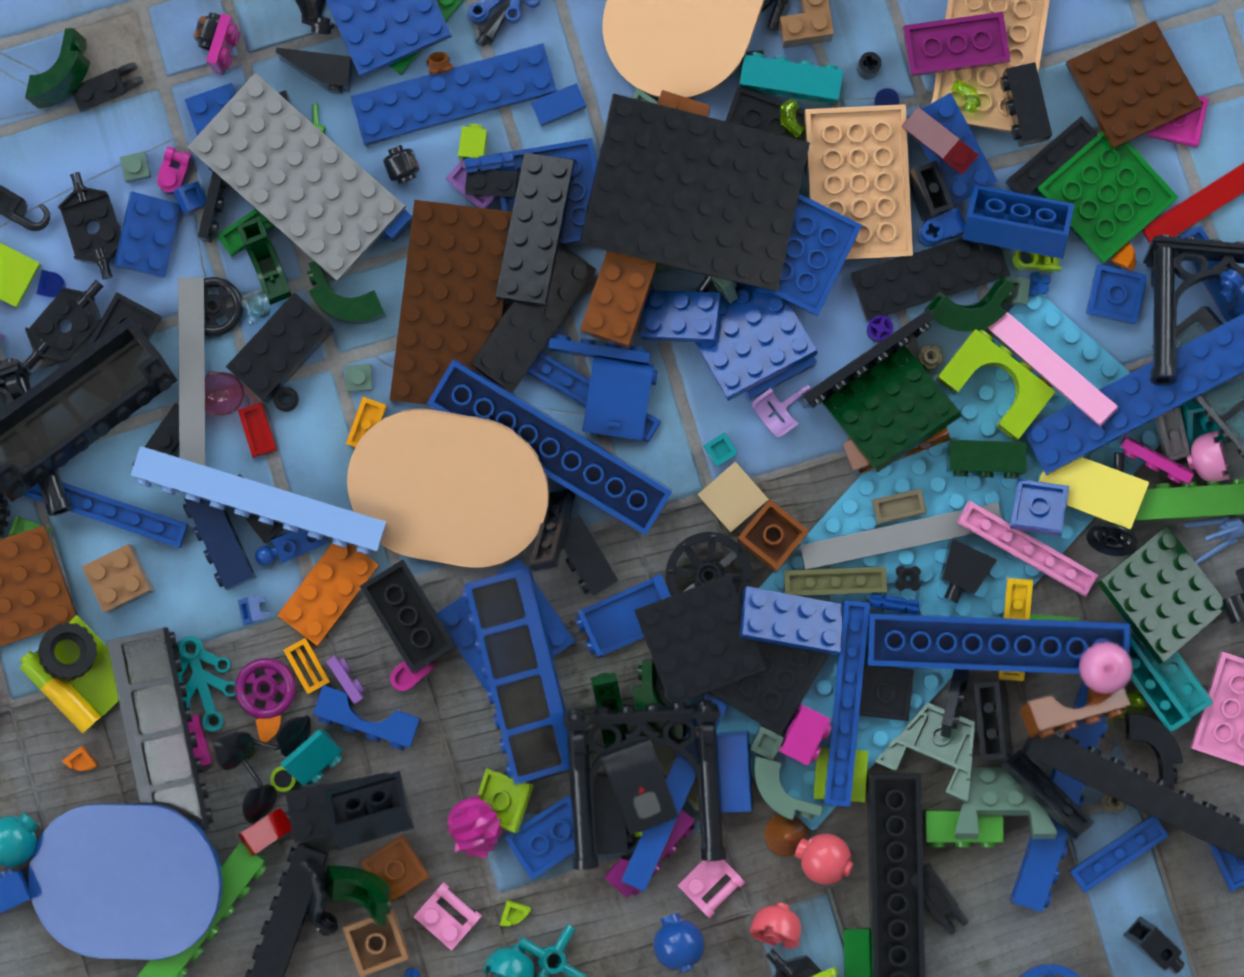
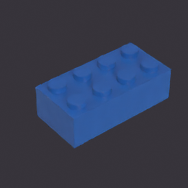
M974 185L963 239L1063 259L1074 204Z

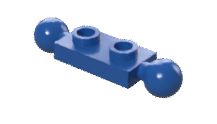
M301 529L298 530V533L288 531L272 538L274 547L262 546L258 548L255 558L262 566L271 565L277 556L284 563L328 544L329 540L324 536L322 540L307 536L308 531Z

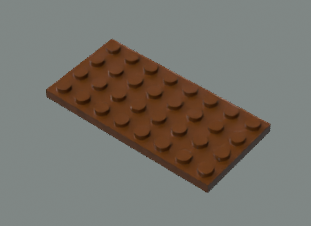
M414 200L390 400L428 405L427 402L454 359L485 376L471 366L470 363L503 314L504 300L496 299L495 295L512 212Z

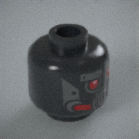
M402 145L389 149V155L384 158L383 163L390 180L402 184L417 178L416 173L419 172L420 167L413 150L410 148L403 149Z

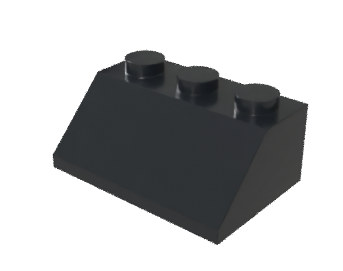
M400 771L325 792L330 828L339 850L414 828L411 808Z

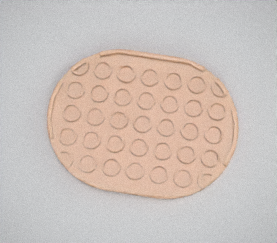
M607 0L603 14L605 47L613 65L626 81L648 95L659 98L662 90L686 98L704 95L716 89L730 75L732 76L740 66L748 50L765 0Z
M432 409L404 410L377 422L358 442L352 453L347 473V489L353 511L387 523L381 545L404 556L462 567L481 568L493 566L508 561L521 553L538 534L540 524L543 523L546 517L549 503L547 475L544 472L539 456L531 445L517 435L514 430L492 420Z

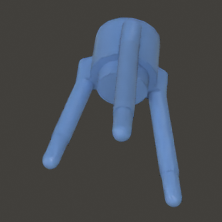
M1229 516L1221 519L1184 523L1185 528L1221 524L1218 527L1219 531L1206 536L1205 540L1209 541L1219 537L1226 540L1195 560L1197 565L1227 546L1237 543V538L1244 536V526L1238 517L1230 519Z

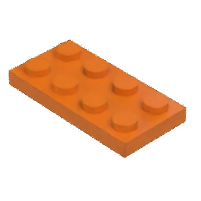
M331 544L277 614L278 617L316 646H319L361 591L359 586L368 581L380 566L367 555L357 552V548L353 545L347 544V547L344 548Z

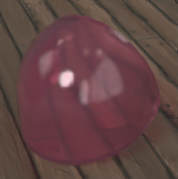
M208 372L205 376L206 413L209 415H229L238 410L244 399V388L241 381L230 373Z

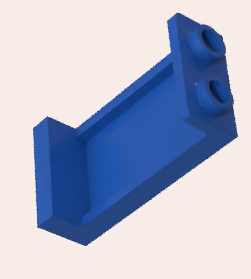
M661 574L578 611L579 617L575 619L580 631L586 630L590 638L585 642L591 655L596 653L599 658L644 638L634 610L671 596Z

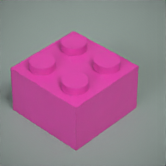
M799 705L783 736L784 739L778 751L806 765H809L810 761L814 763L821 750L817 747L821 738L826 740L831 731L832 725L829 724L831 719L804 705Z

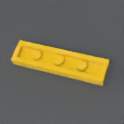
M1006 578L1003 618L1030 619L1032 579ZM998 671L997 678L1024 681L1025 672Z

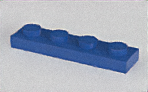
M556 335V338H550L549 351L649 364L650 353H646V349L642 347L631 346L630 350L620 349L619 345L606 342L605 346L595 345L596 341L590 339H581V342L570 341L571 337Z
M1149 816L1070 869L1069 872L1085 893L1169 837V835L1157 818Z

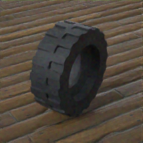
M65 622L61 625L57 624L47 631L40 642L38 651L39 663L43 666L44 671L49 673L54 679L73 681L76 678H81L91 669L97 655L96 642L93 640V635L87 631L88 629L79 626L80 624H70V622ZM62 640H73L79 645L80 657L76 662L63 664L57 660L55 647Z

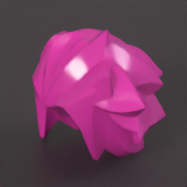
M477 795L472 798L463 799L455 804L447 820L449 825L447 832L456 841L455 852L464 851L470 858L475 855L486 859L488 851H494L493 845L498 843L497 839L502 834L501 820L497 818V813L492 811V806L478 799L481 795Z

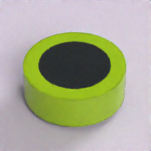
M282 766L276 768L270 777L271 785L280 792L291 790L297 782Z

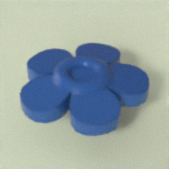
M1039 272L1030 274L1031 280L1028 296L1034 297L1038 294V291L1040 294L1047 293L1049 291L1048 284L1051 282L1050 276L1046 274L1041 276Z

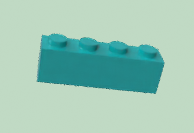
M751 52L749 55H744L739 86L757 93L837 105L843 70H838L837 66L830 64L819 67L813 66L814 63L810 61L800 60L799 63L789 62V59L776 56L774 59L764 58V55L761 53Z

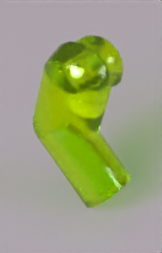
M956 78L951 90L965 97L967 102L964 108L970 113L976 112L977 108L981 106V99L976 88Z
M789 99L781 106L780 120L782 125L797 138L805 128L796 120V110L799 108L797 101Z
M1141 693L1126 694L1130 706L1123 710L1124 714L1127 709L1137 708L1143 710L1146 708L1148 702Z

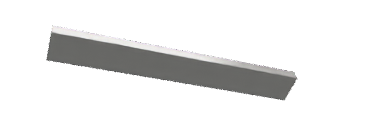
M178 277L179 458L205 466L204 278Z
M998 502L980 506L1001 518ZM960 510L799 546L804 569L808 570L974 533L956 523L963 511Z

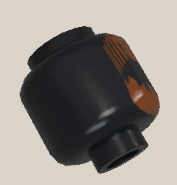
M210 12L208 16H201L198 19L194 34L198 47L210 50L221 15Z

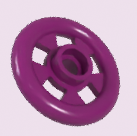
M260 658L251 661L242 668L235 682V695L239 705L246 713L256 718L268 719L281 715L290 707L295 697L296 685L291 671L286 665L275 659ZM264 668L266 676L256 679L254 671ZM277 672L284 679V682L280 685L272 678ZM246 683H253L252 695H246ZM265 683L270 686L268 693H263L261 690L262 685ZM278 691L284 694L279 704L272 700ZM256 699L267 702L265 709L254 706Z

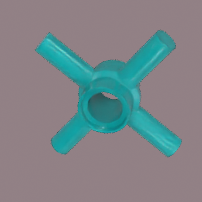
M567 924L555 946H548L544 949L523 936L519 939L517 946L538 958L541 970L536 977H548L550 974H557L559 972L569 977H587L586 974L566 963V957L563 952L575 932V928ZM556 954V964L548 967V956Z

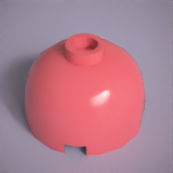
M777 902L775 906H766L755 914L749 933H752L751 936L768 945L775 946L776 943H784L783 948L793 949L799 946L802 927L800 919L790 910V906Z

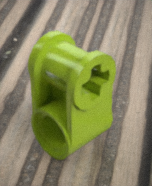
M1017 250L1012 255V264L1020 271H1062V266L1059 265V258L1025 252L1029 254L1031 259L1029 264H1025L1020 259V254L1023 251Z

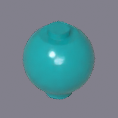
M24 812L19 817L9 815L0 818V863L5 867H15L25 863L35 851L37 837L34 830L39 825Z

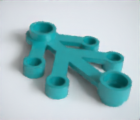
M194 636L185 637L178 645L182 672H178L179 683L183 682L182 675L189 663L193 673L186 685L188 697H184L183 700L187 703V707H191L190 700L198 687L206 713L202 721L203 726L210 732L219 731L224 725V717L221 713L216 712L208 684L222 690L226 696L233 697L235 692L229 694L226 688L229 684L235 687V682H227L203 670L200 659L214 665L216 670L221 673L230 670L231 661L225 657L219 658L204 650L203 643L199 638ZM190 644H193L196 648L193 654L187 651V647ZM222 660L227 662L225 670L219 668V662ZM171 682L167 683L170 688L175 689ZM176 700L174 703V708L177 712L180 713L178 707V700ZM213 716L219 720L217 726H212L210 723V719Z

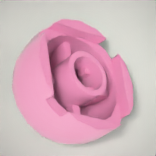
M1218 430L1205 433L1195 439L1191 446V455L1187 456L1190 470H1196L1200 478L1209 482H1220L1230 479V473H1224L1228 463L1222 440L1216 442L1215 438L1219 436Z
M1110 642L1095 643L1083 653L1079 663V671L1082 680L1089 688L1095 692L1109 694L1119 691L1128 683L1132 673V663L1127 652L1119 645Z

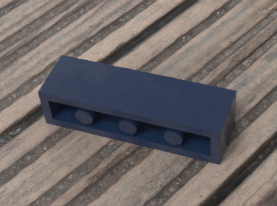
M183 497L186 502L183 505L187 517L189 519L193 518L196 527L193 528L199 542L203 540L207 548L204 550L205 557L208 563H213L217 570L214 576L219 587L224 586L225 590H231L257 578L226 509L220 510L209 506L211 501L201 499L200 503Z

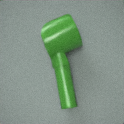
M312 104V124L325 134L326 126L319 124L318 104Z

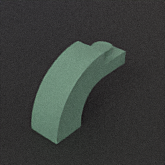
M755 756L753 765L755 783L760 795L773 810L792 820L795 810L799 811V816L813 819L814 815L821 816L822 805L794 798L784 791L779 779L780 762Z

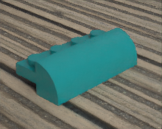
M1130 632L1129 657L1132 663L1130 679L1170 732L1191 720L1194 715L1213 704V699L1178 651L1165 662L1158 664L1135 632Z

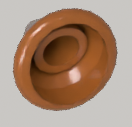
M778 814L767 823L764 837L767 846L772 852L780 856H792L795 854L801 839L807 838L805 824L797 816L794 815L792 820Z

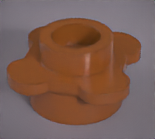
M444 52L433 53L426 61V65L430 67L428 69L430 74H443L445 71L453 69V65L449 63L451 61L450 57Z

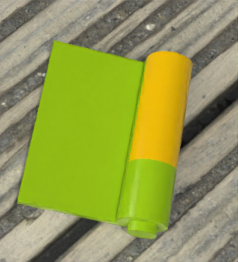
M76 615L70 621V624L77 623L80 624L79 626L88 629L87 631L93 635V640L97 645L95 662L84 676L73 681L54 679L40 665L38 651L33 653L31 650L19 660L22 663L19 668L70 722L84 734L119 702L108 646ZM69 639L60 641L55 647L57 660L63 664L76 662L80 657L79 645ZM125 665L129 684L139 683V678Z

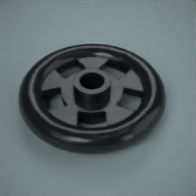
M220 277L204 278V316L210 319L204 325V335L210 337L221 336L233 330L239 323L243 314V299L237 287L230 281ZM219 287V294L208 295V288ZM231 296L233 306L226 308L224 298ZM216 302L217 308L213 311L209 310V304ZM226 314L228 321L219 325L216 319Z

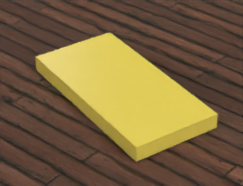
M1084 457L1049 475H1046L1043 470L1039 482L1069 486L1066 506L1124 527L1130 531L1149 486L1148 481Z

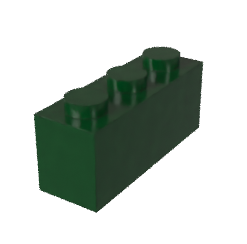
M949 440L947 442L946 472H953V477H968V473H978V478H994V474H1004V479H1019V475L1026 473L1027 442Z

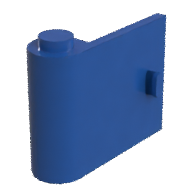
M594 356L582 431L642 440L651 385L656 386L658 371L653 370L654 365Z

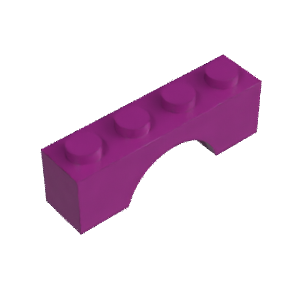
M683 809L679 813V817L675 822L651 878L661 868L659 862L664 856L669 858L676 851L678 846L675 843L681 837L686 839L695 829L692 825L695 820ZM620 857L604 878L628 899L631 894L635 897L641 890L621 881L631 859Z

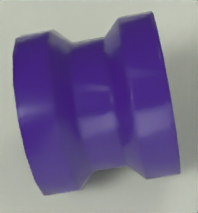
M885 316L874 317L867 326V336L875 343L881 342L893 333L891 320Z

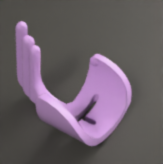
M809 385L803 386L784 402H779L772 388H770L754 400L752 408L775 437H781L799 424L789 415L786 407L811 390V387ZM767 401L771 403L774 409L782 417V419L785 421L784 423L781 422V420L776 416V414L773 415L771 418L768 417L773 412V410L770 408Z

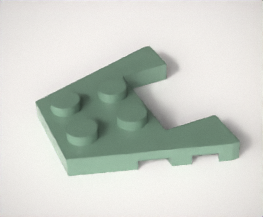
M927 703L908 723L902 733L876 758L875 763L897 773L907 749L954 768L956 770L948 785L946 794L968 803L975 722L960 716L958 729H952L951 738L942 737L941 726L945 709Z
M973 767L968 803L963 802L954 839H978L977 815H1028L1032 839H1055L1056 829L1048 813L1002 767Z

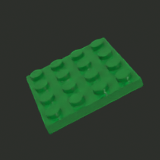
M1103 132L1099 133L1036 188V191L1043 198L1074 204L1070 229L1101 264L1107 261L1179 198L1130 142L1112 150Z

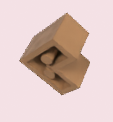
M799 0L801 14L782 16L779 19L778 26L782 48L828 42L832 40L834 35L828 0Z

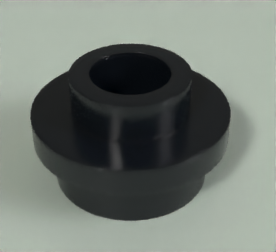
M291 387L279 388L273 397L274 405L280 411L290 412L297 407L299 396ZM285 395L291 397V401L288 404H283L282 398Z

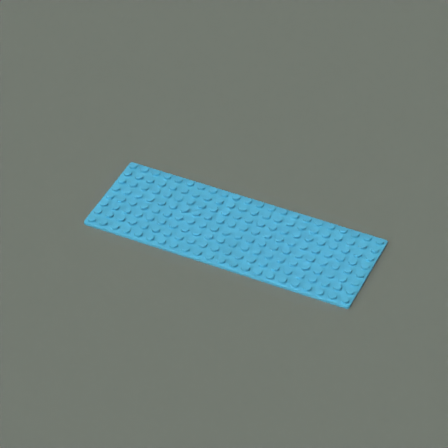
M1039 291L1034 297L1028 296L1027 304L1014 305L1008 311L1011 316L1098 390L1130 374L1125 367L1043 294H1040ZM988 333L993 338L992 342L998 347L1002 345L1009 349L993 334ZM1012 352V358H1014L1019 363L1020 361H1023L1014 352ZM996 366L980 367L975 370L957 394H953L941 385L940 388L958 408L962 416L947 426L951 440L1027 442L1026 473L1019 475V479L1039 482L1043 468L1025 434L1023 433L1018 440L1013 441L995 426L1011 406L1015 397L1014 381L1005 370ZM1032 371L1035 376L1041 377L1036 371ZM1052 386V389L1056 392L1029 426L1073 403ZM1155 419L1126 434L1153 450L1160 445ZM1124 436L1083 457L1114 469V453H1123L1124 449L1120 446V442ZM947 442L895 461L878 473L872 470L860 475L813 527L800 545L960 511L964 509L968 501H972L978 506L998 502L1001 518L1011 523L1018 479H1004V474H994V478H978V473H968V477H953V472H946ZM1124 454V473L1133 475L1145 460L1138 456L1136 459H1133ZM921 488L927 511L926 514L876 524L871 503L872 499ZM1066 506L1061 536L1022 531L1063 554L1095 517ZM975 533L808 569L886 567L887 592L877 594H882L884 597L889 595L906 598L907 601L909 599L918 600L920 606L917 614L1003 618L1007 577L1032 579L1034 586L1044 575L1041 571ZM952 539L997 559L976 593L969 594L963 591L958 604L944 598L949 584L939 580L948 543ZM798 546L776 574L773 572L758 589L784 593V571L805 570L800 546ZM899 566H904L905 568L919 567L921 570L919 575L921 586L919 590H897L895 587L898 578L895 572L896 568ZM906 576V580L909 581L910 577ZM872 593L806 595L801 597L844 605V600L869 603ZM870 606L869 613L911 614L905 610L904 612L883 609L882 606L880 608ZM868 620V630H867V640H866V650H865V661H864V665H868L867 662H868L869 620ZM830 654L800 705H804L830 718V725H832L838 655ZM881 666L914 670L909 721L859 715L856 750L868 751L867 772L875 764L876 758L889 747V744L902 733L908 723L952 678L955 669ZM706 692V694L711 695V696H713V697H715V698H717V699H720V698L716 697L715 695H713L712 693ZM704 694L685 700V702H687V705H696L698 700H702ZM728 704L718 725L717 734L718 732L749 731L751 746L759 727H766ZM791 720L789 721L788 725L786 726V728L784 729L783 733L781 734L782 737L784 736V734H785V732H786V730H787V728H788V726H789ZM831 731L826 740L821 738L817 747L829 748ZM750 750L751 774L754 778L753 765L755 756L766 757ZM778 751L774 761L781 763L779 779L784 791L794 798L823 806L821 816L814 815L813 819L799 816V811L795 810L794 815L808 828L815 830L836 807L835 805L824 804V799L813 798L816 761L814 763L810 761L809 765H806Z

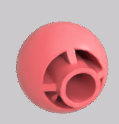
M818 834L810 840L802 838L795 852V857L801 859V867L805 875L813 882L821 885H832L841 881L844 876L848 877L854 865L851 862V852L847 844L840 837L833 834Z

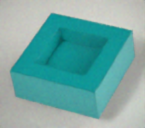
M725 432L703 445L716 467L738 454Z

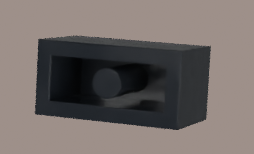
M937 160L915 167L909 171L910 190L922 221L939 216L954 208Z

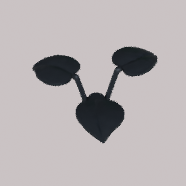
M308 715L295 717L285 722L277 733L276 741L278 744L275 745L258 741L246 731L230 733L212 740L218 765L222 769L231 770L243 763L257 783V788L249 790L243 801V815L247 822H255L271 810L276 802L277 790L271 784L263 786L262 781L246 759L252 758L255 754V745L273 750L280 749L281 754L285 757L291 755L309 737L311 720Z

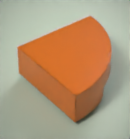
M1127 242L1115 253L1111 261L1115 265L1132 272L1137 262L1135 260L1136 250Z
M282 715L268 719H255L260 741L268 742L278 733L282 723Z
M84 745L62 760L67 767L78 771H87L99 766Z

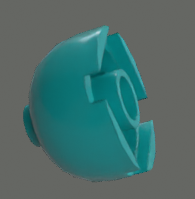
M512 944L511 948L501 947L495 949L486 960L482 973L487 977L489 972L495 975V977H534L535 970L532 960L525 955L526 950Z

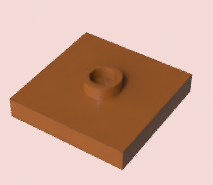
M404 834L360 862L364 870L381 877L390 886V903L431 877Z

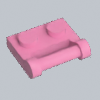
M702 860L677 886L708 918H711L715 914L714 910L738 886L741 888L746 882L725 860ZM727 874L731 880L706 904L701 898Z
M443 882L414 915V918L452 951L482 915L478 911L474 912ZM440 897L445 899L467 919L464 925L437 902Z

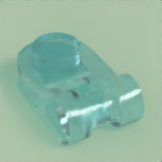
M264 291L252 293L248 298L241 300L242 307L246 309L248 315L246 317L248 325L258 324L269 316L270 304Z

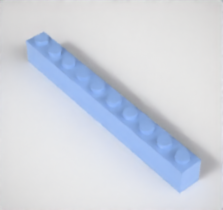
M142 446L139 448L131 472V476L137 479L136 483L149 488L151 484L159 485L162 492L175 495L176 491L185 493V499L200 503L201 499L211 501L209 505L211 507L224 510L225 506L235 509L234 514L246 518L253 514L259 516L258 521L273 525L274 521L284 524L283 529L298 533L299 529L308 531L307 536L314 539L322 540L323 536L333 539L332 544L346 548L347 544L357 546V552L370 556L372 551L378 553L387 525L382 520Z

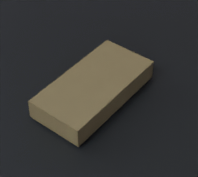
M921 488L871 500L877 525L927 513Z

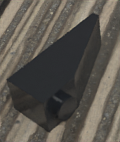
M276 47V54L279 59L323 88L328 89L329 93L343 94V91L350 92L353 60L351 57Z

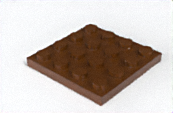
M1156 21L1076 56L1065 64L1112 150L1189 115L1203 106Z

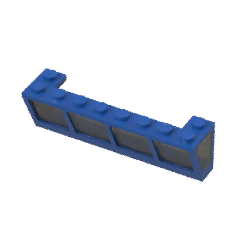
M531 566L474 579L465 583L466 588L463 589V597L466 604L470 603L472 614H469L471 628H476L478 639H475V645L478 654L482 653L484 664H481L484 679L489 680L488 698L491 704H495L497 713L494 714V722L497 729L501 728L503 738L500 739L502 753H507L509 763L506 764V770L509 779L513 778L515 785L569 769L567 727H564L563 713H567Z

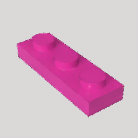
M1127 435L1120 442L1125 455L1136 459L1137 456L1144 459L1146 466L1157 472L1160 469L1168 472L1167 477L1179 484L1182 481L1189 484L1194 476L1190 469Z

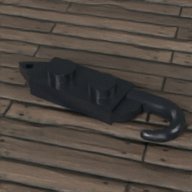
M0 185L1 215L29 231H41L47 227L50 222V212L45 205H39L44 213V217L40 222L35 223L25 217L28 207L27 202L19 195Z

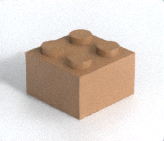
M127 544L82 566L104 613H111L155 591L133 545Z
M391 908L390 914H387L386 925L376 926L372 917L369 916L343 927L360 977L406 961L411 957L394 908Z

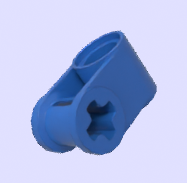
M959 208L949 210L925 222L918 230V241L922 245L929 247L964 234L965 221ZM927 230H929L930 232L934 231V232H935V235H934V236H932V235H927V234H926V231H927Z

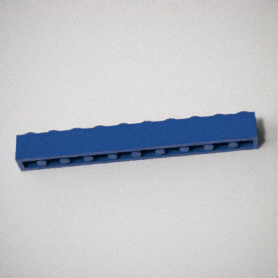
M1083 680L1081 681L1073 709L1083 708L1086 704L1089 687ZM1107 717L1100 718L1101 721L1094 725L1086 726V723L1079 724L1077 729L1065 732L1063 738L1066 734L1079 740L1078 745L1085 749L1089 745L1100 750L1097 745L1100 737L1104 738L1108 724L1105 721ZM1052 769L1050 779L1081 808L1084 801V796H1081L1084 786L1087 787L1088 785ZM1050 815L1049 817L1056 829L1055 839H1032V836H1030L1010 897V901L1039 912H1043L1044 907L1048 908L1051 902L1052 893H1049L1052 883L1056 884L1060 869L1057 867L1060 859L1065 858L1068 845L1065 842L1069 833Z

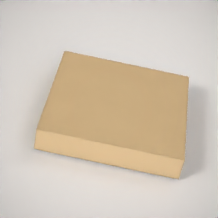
M736 461L697 494L730 533L769 500Z

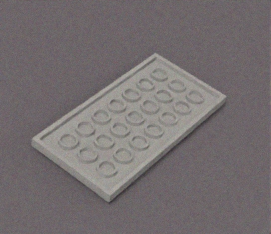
M256 73L187 147L337 282L342 279L406 208L404 204Z

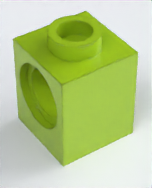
M468 124V127L462 126L458 150L459 161H465L466 158L475 157V159H478L479 156H485L488 132L487 129H483L482 125Z

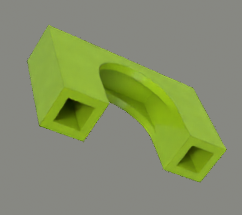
M975 329L935 380L953 394H957L978 368L996 366L1005 370L1014 381L1015 397L1011 406L995 426L1013 441H1016L1022 436L1056 391L1052 389V385L1043 377L1038 378L1032 373L1033 369L1023 361L1019 363L1012 358L1013 353L1002 345L998 347L992 342L993 338L987 332Z

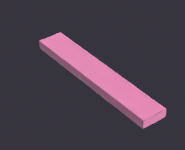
M1008 312L988 327V331L1098 426L1101 427L1118 410V406Z
M972 501L967 502L956 521L962 527L1084 597H1087L1098 577V574L1022 530L1011 529L1010 523Z

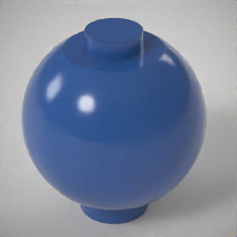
M680 913L660 919L662 927L656 932L653 941L656 958L664 967L670 970H679L680 973L695 969L694 964L700 961L705 947L701 931L692 922L682 920Z

